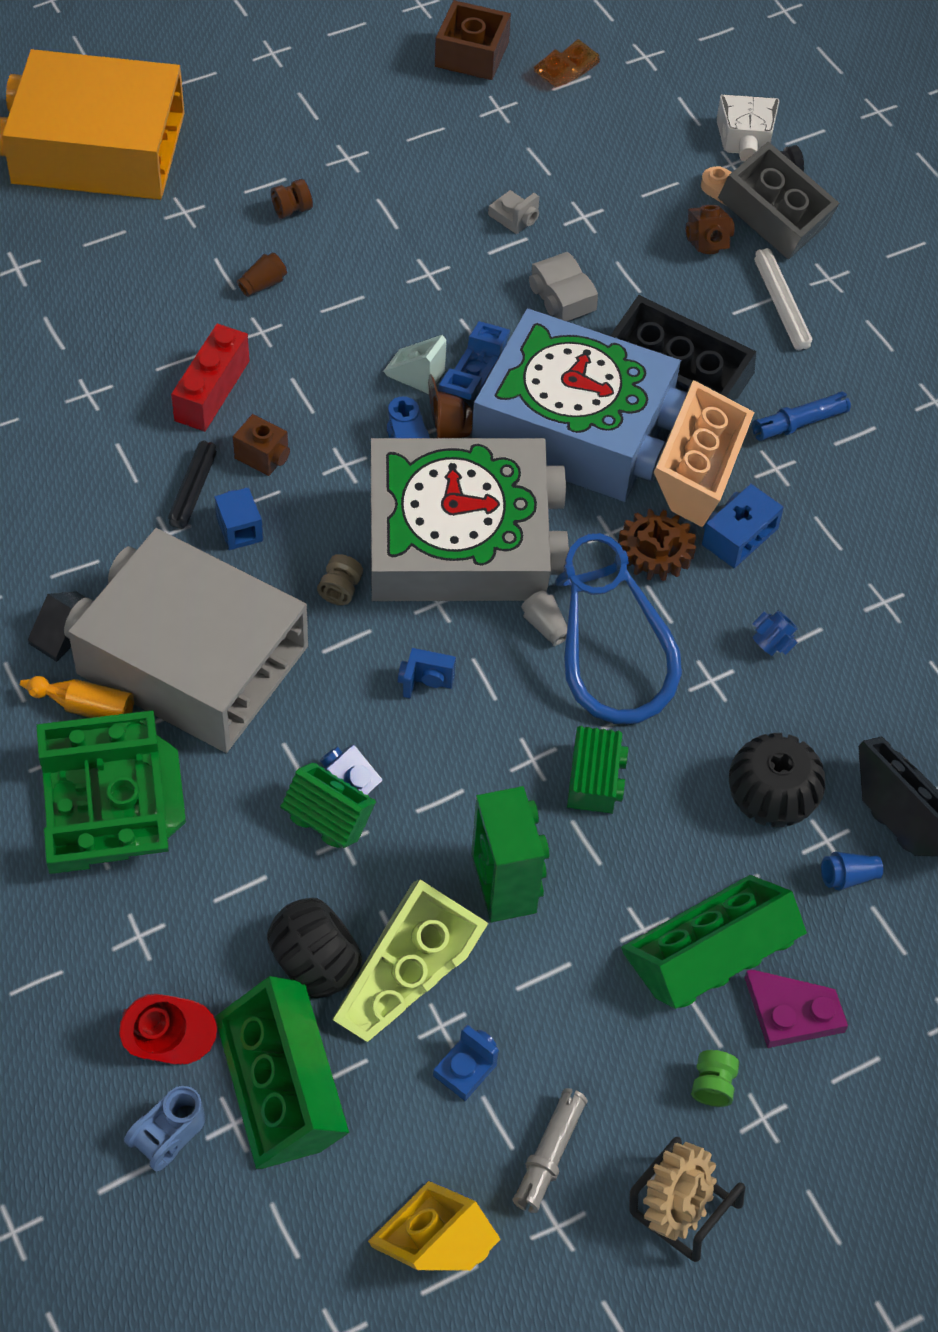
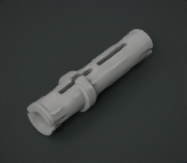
M563 1089L561 1098L535 1154L530 1155L525 1163L527 1172L512 1200L517 1207L524 1211L529 1203L528 1211L530 1213H537L550 1181L557 1179L559 1161L588 1102L587 1098L577 1090L572 1099L570 1097L573 1092L572 1089Z

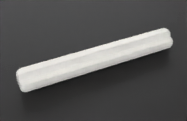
M759 249L755 253L754 261L791 342L796 350H807L811 346L812 337L775 257L770 249Z

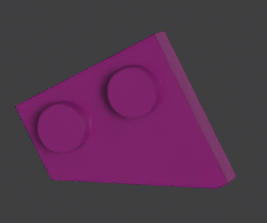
M748 970L744 978L767 1048L846 1032L848 1024L836 989L757 970Z

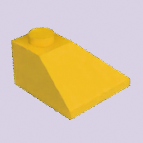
M428 1181L368 1242L372 1248L416 1270L471 1271L477 1264L487 1258L489 1251L501 1239L476 1201Z

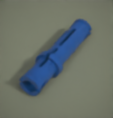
M841 391L792 409L789 407L781 408L777 414L754 420L752 422L753 434L761 432L755 438L758 441H763L782 433L785 435L795 433L797 428L849 412L851 408L849 398L841 400L847 396L845 392Z

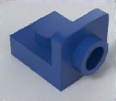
M412 648L408 662H401L398 673V683L403 684V697L411 698L415 681L433 688L445 687L452 689L456 657Z
M466 1025L461 1030L459 1042L433 1069V1077L466 1101L497 1066L499 1050L496 1047L495 1041L482 1030L475 1031L469 1025Z

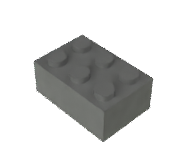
M767 142L729 174L718 196L719 200L788 260L827 226L840 204L770 142Z

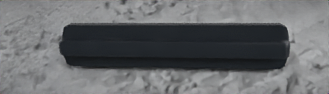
M203 440L197 445L168 515L169 524L172 527L184 529L188 525L217 454L215 450L216 445L213 442L208 443Z

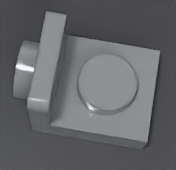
M509 190L489 205L488 215L515 234H518L525 227L533 225L539 216V196L533 193L524 200Z

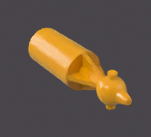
M34 676L31 679L21 680L19 684L34 698H43L48 695L64 707L66 712L89 718L132 713L133 693L78 679L49 684L46 678Z

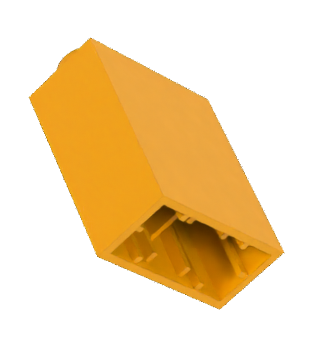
M31 49L23 74H10L8 78L6 104L10 113L8 117H0V156H5L7 159L11 184L162 200L185 114L180 65Z

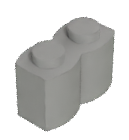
M564 252L532 264V275L529 276L530 287L535 294H539L544 300L546 310L551 316L554 315L555 318L569 321L597 310V290L588 276L582 273L577 261L570 253Z

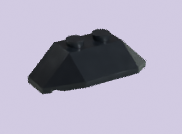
M882 736L863 740L858 746L862 801L871 809L872 816L894 833L899 845L903 849L911 852L914 856L938 857V789L900 752L895 751L891 744Z

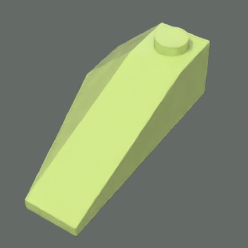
M421 879L414 881L387 923L332 1020L364 1041H370L402 1014L414 1001L425 992H428L446 974L466 960L488 923Z

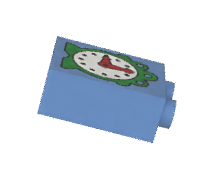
M527 308L474 402L472 438H545L546 466H564L565 480L567 482L626 502L637 477L651 482L655 479L654 470L666 444L665 441L657 439L661 428L669 431L672 430L687 392L676 389L681 360Z

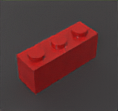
M218 323L215 325L171 393L175 422L204 432L207 430L250 361L248 333Z

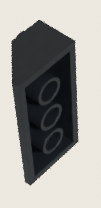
M641 295L636 297L610 335L611 337L681 360L677 384L688 390L694 380L733 401L740 396L755 373V350Z

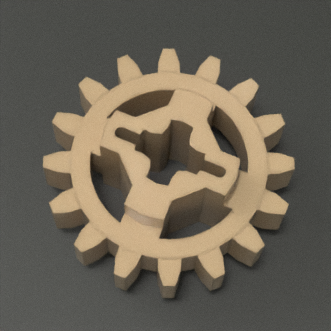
M685 1142L684 1145L675 1143L672 1153L669 1151L663 1153V1161L660 1165L655 1164L653 1167L656 1173L654 1180L647 1181V1196L643 1200L644 1204L650 1206L644 1218L651 1221L649 1225L651 1230L676 1241L677 1237L687 1238L688 1228L694 1231L697 1229L701 1216L705 1217L707 1214L705 1209L706 1202L713 1200V1186L717 1181L716 1178L711 1177L716 1168V1163L710 1161L712 1156L710 1152Z

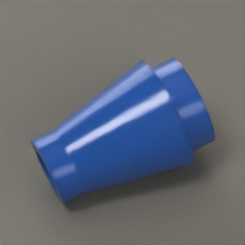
M835 851L830 856H825L822 860V879L827 887H834L840 891L870 880L880 879L883 875V863L879 856H865Z

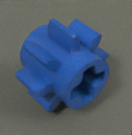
M779 610L774 615L764 611L752 623L757 631L752 638L771 656L776 651L783 652L786 655L798 643L793 635L798 630L797 626Z

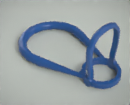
M601 533L587 534L577 539L569 548L565 559L564 572L555 579L557 586L571 585L564 655L566 681L575 700L593 717L613 724L640 723L659 714L675 696L682 675L680 650L667 625L627 570L629 561L626 551H623L621 545L612 537ZM589 541H600L608 544L615 551L616 556L613 564L595 571L575 575L572 559L580 545ZM618 571L614 581L604 587H591L583 583ZM626 581L666 654L667 674L662 689L650 702L635 709L617 710L601 704L589 694L580 677L578 593L585 592L590 595L605 594L615 589L620 582Z

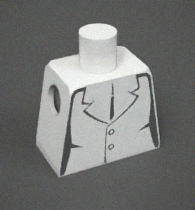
M721 95L717 113V125L724 151L727 153H739L740 159L745 162L767 142H771L779 99Z

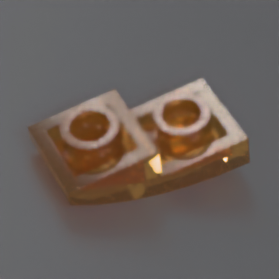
M577 39L562 53L556 49L534 67V71L554 87L561 86L577 79L600 63L599 54Z

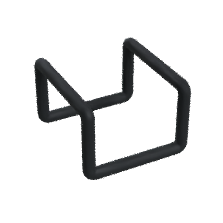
M674 1137L630 1190L629 1211L635 1219L647 1228H649L651 1221L644 1218L645 1214L638 1210V1194L647 1184V1181L655 1174L654 1165H660L663 1161V1153L665 1151L672 1153L675 1143L682 1145L680 1137ZM737 1183L730 1193L717 1184L713 1186V1193L722 1198L723 1201L694 1236L693 1250L678 1239L675 1241L655 1231L653 1232L687 1258L698 1262L701 1259L703 1239L730 1206L736 1209L743 1207L744 1183Z

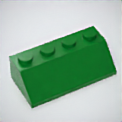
M748 875L623 945L621 949L657 1000L676 1009L692 1004L697 996L709 989L725 985L730 977L742 970L758 966L763 958L773 952L791 947L794 944V940L805 935L807 931L793 891L753 875Z
M268 976L215 1016L256 1169H264L320 1153L349 1134L305 984L302 985L295 980Z

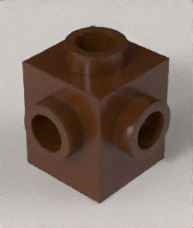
M703 205L700 208L688 209V222L685 228L686 238L698 252L703 254H716L720 249H729L730 237L734 236L733 219L717 205Z

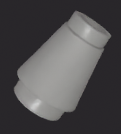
M541 590L524 601L521 606L525 612L523 617L550 641L553 646L563 643L567 636V624L554 596L548 595L545 590Z

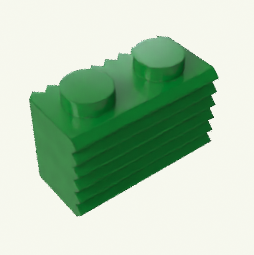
M583 726L577 727L567 808L613 814L615 801H623L625 779L618 778L619 768L626 769L628 746H621V731L615 732L612 729L607 731L604 728L599 730L597 727L592 729L589 726L585 728Z
M310 763L298 768L295 772V776L289 785V790L286 792V796L283 799L284 802L280 805V808L291 814L290 820L296 825L305 828L311 827L321 833V838L326 844L336 848H346L359 840L376 804V800L370 798L369 795L363 794L356 787L350 786L349 783L344 782L337 775L326 771L324 767H320L317 763Z

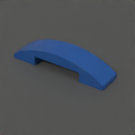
M478 321L469 336L468 347L455 369H448L439 384L438 391L475 400L502 354L509 338L510 330Z

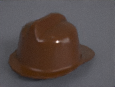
M430 374L428 379L429 398L437 438H463L471 435L472 411L470 406L462 397L437 391L434 377Z

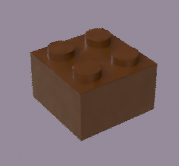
M453 0L435 38V67L493 80L509 43L511 13Z

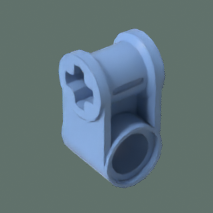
M188 1086L173 1088L146 1115L142 1116L132 1125L124 1138V1142L130 1148L136 1147L150 1160L149 1166L154 1171L162 1170L203 1128L206 1117L200 1095L196 1090ZM187 1105L195 1108L188 1117L178 1118L174 1116L176 1110L181 1106Z

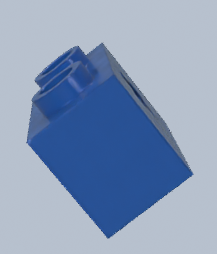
M750 484L741 493L735 492L721 511L718 513L716 511L712 512L703 526L705 531L702 545L735 569L779 528L784 507Z

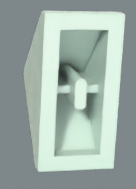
M440 335L399 349L383 372L392 379L429 394V375L432 374L435 384H437L445 373V337Z

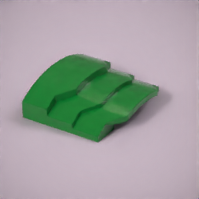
M154 710L36 724L38 754L43 773L47 825L44 828L46 863L49 874L90 869V864L129 860L131 856L169 852L168 838L186 823L178 750L156 734Z

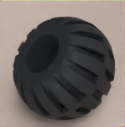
M770 733L769 735L764 734L753 738L738 751L730 766L729 787L735 804L748 818L755 817V822L764 826L766 822H769L772 827H785V825L791 826L802 822L804 818H808L819 806L825 791V772L819 756L806 742L802 741L799 743V738L790 734L786 738L783 737L782 733Z
M318 898L299 899L286 905L274 917L268 929L267 940L274 957L291 980L298 981L302 985L305 984L308 996L327 997L344 990L354 980L361 967L362 955L354 938L335 912Z

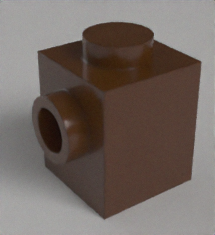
M254 414L233 435L234 459L267 476H270L277 466H282L288 459L290 448L288 447L287 431Z

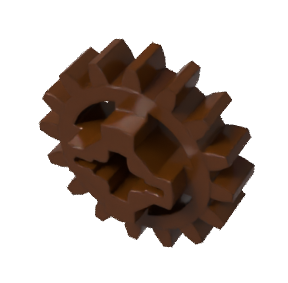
M648 509L647 517H643L637 512L634 514L633 522L626 520L623 530H620L618 543L623 551L625 550L629 561L627 566H635L633 574L638 575L642 571L647 572V580H651L654 574H659L661 580L665 581L669 572L678 577L680 576L681 568L688 570L691 559H694L696 549L694 545L696 535L689 533L690 524L684 523L680 525L679 515L668 518L667 511L662 510L660 516L654 514L652 509Z

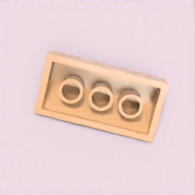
M694 380L680 408L655 467L654 474L670 510L703 527L722 498L754 412Z

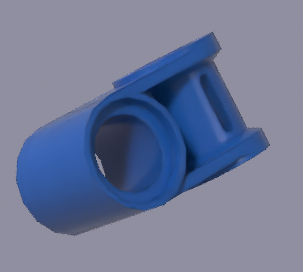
M409 397L394 398L388 406L390 418L387 423L388 437L430 438L424 426L417 402Z

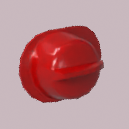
M156 993L146 994L137 998L127 1009H124L123 1017L120 1021L119 1036L122 1046L131 1055L142 1059L171 1064H189L200 1060L207 1054L216 1040L217 1025L214 1016L203 1004Z

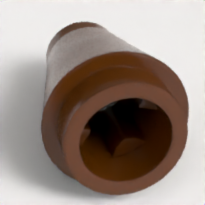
M274 252L269 255L263 254L237 280V284L243 294L249 297L282 282V277L287 275V269Z

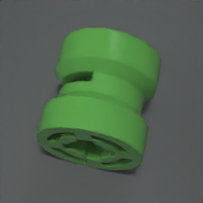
M705 1050L699 1053L696 1066L699 1077L694 1079L691 1092L692 1097L698 1102L709 1106L725 1107L731 1105L735 1091L732 1079L737 1077L739 1060L735 1056L719 1050Z

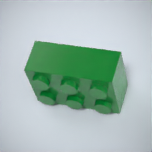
M524 786L476 795L471 855L491 923L537 913L539 898L544 896L542 879L547 876L544 859H549V847L545 835H538L535 825L539 823L537 806L534 800L528 801Z

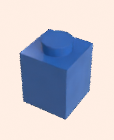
M249 487L214 496L216 519L229 550L263 541L262 519Z

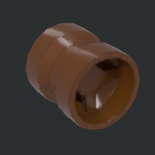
M303 179L292 181L290 186L287 187L280 185L271 188L272 203L278 217L281 219L291 216L294 211L305 212L313 207L310 190Z

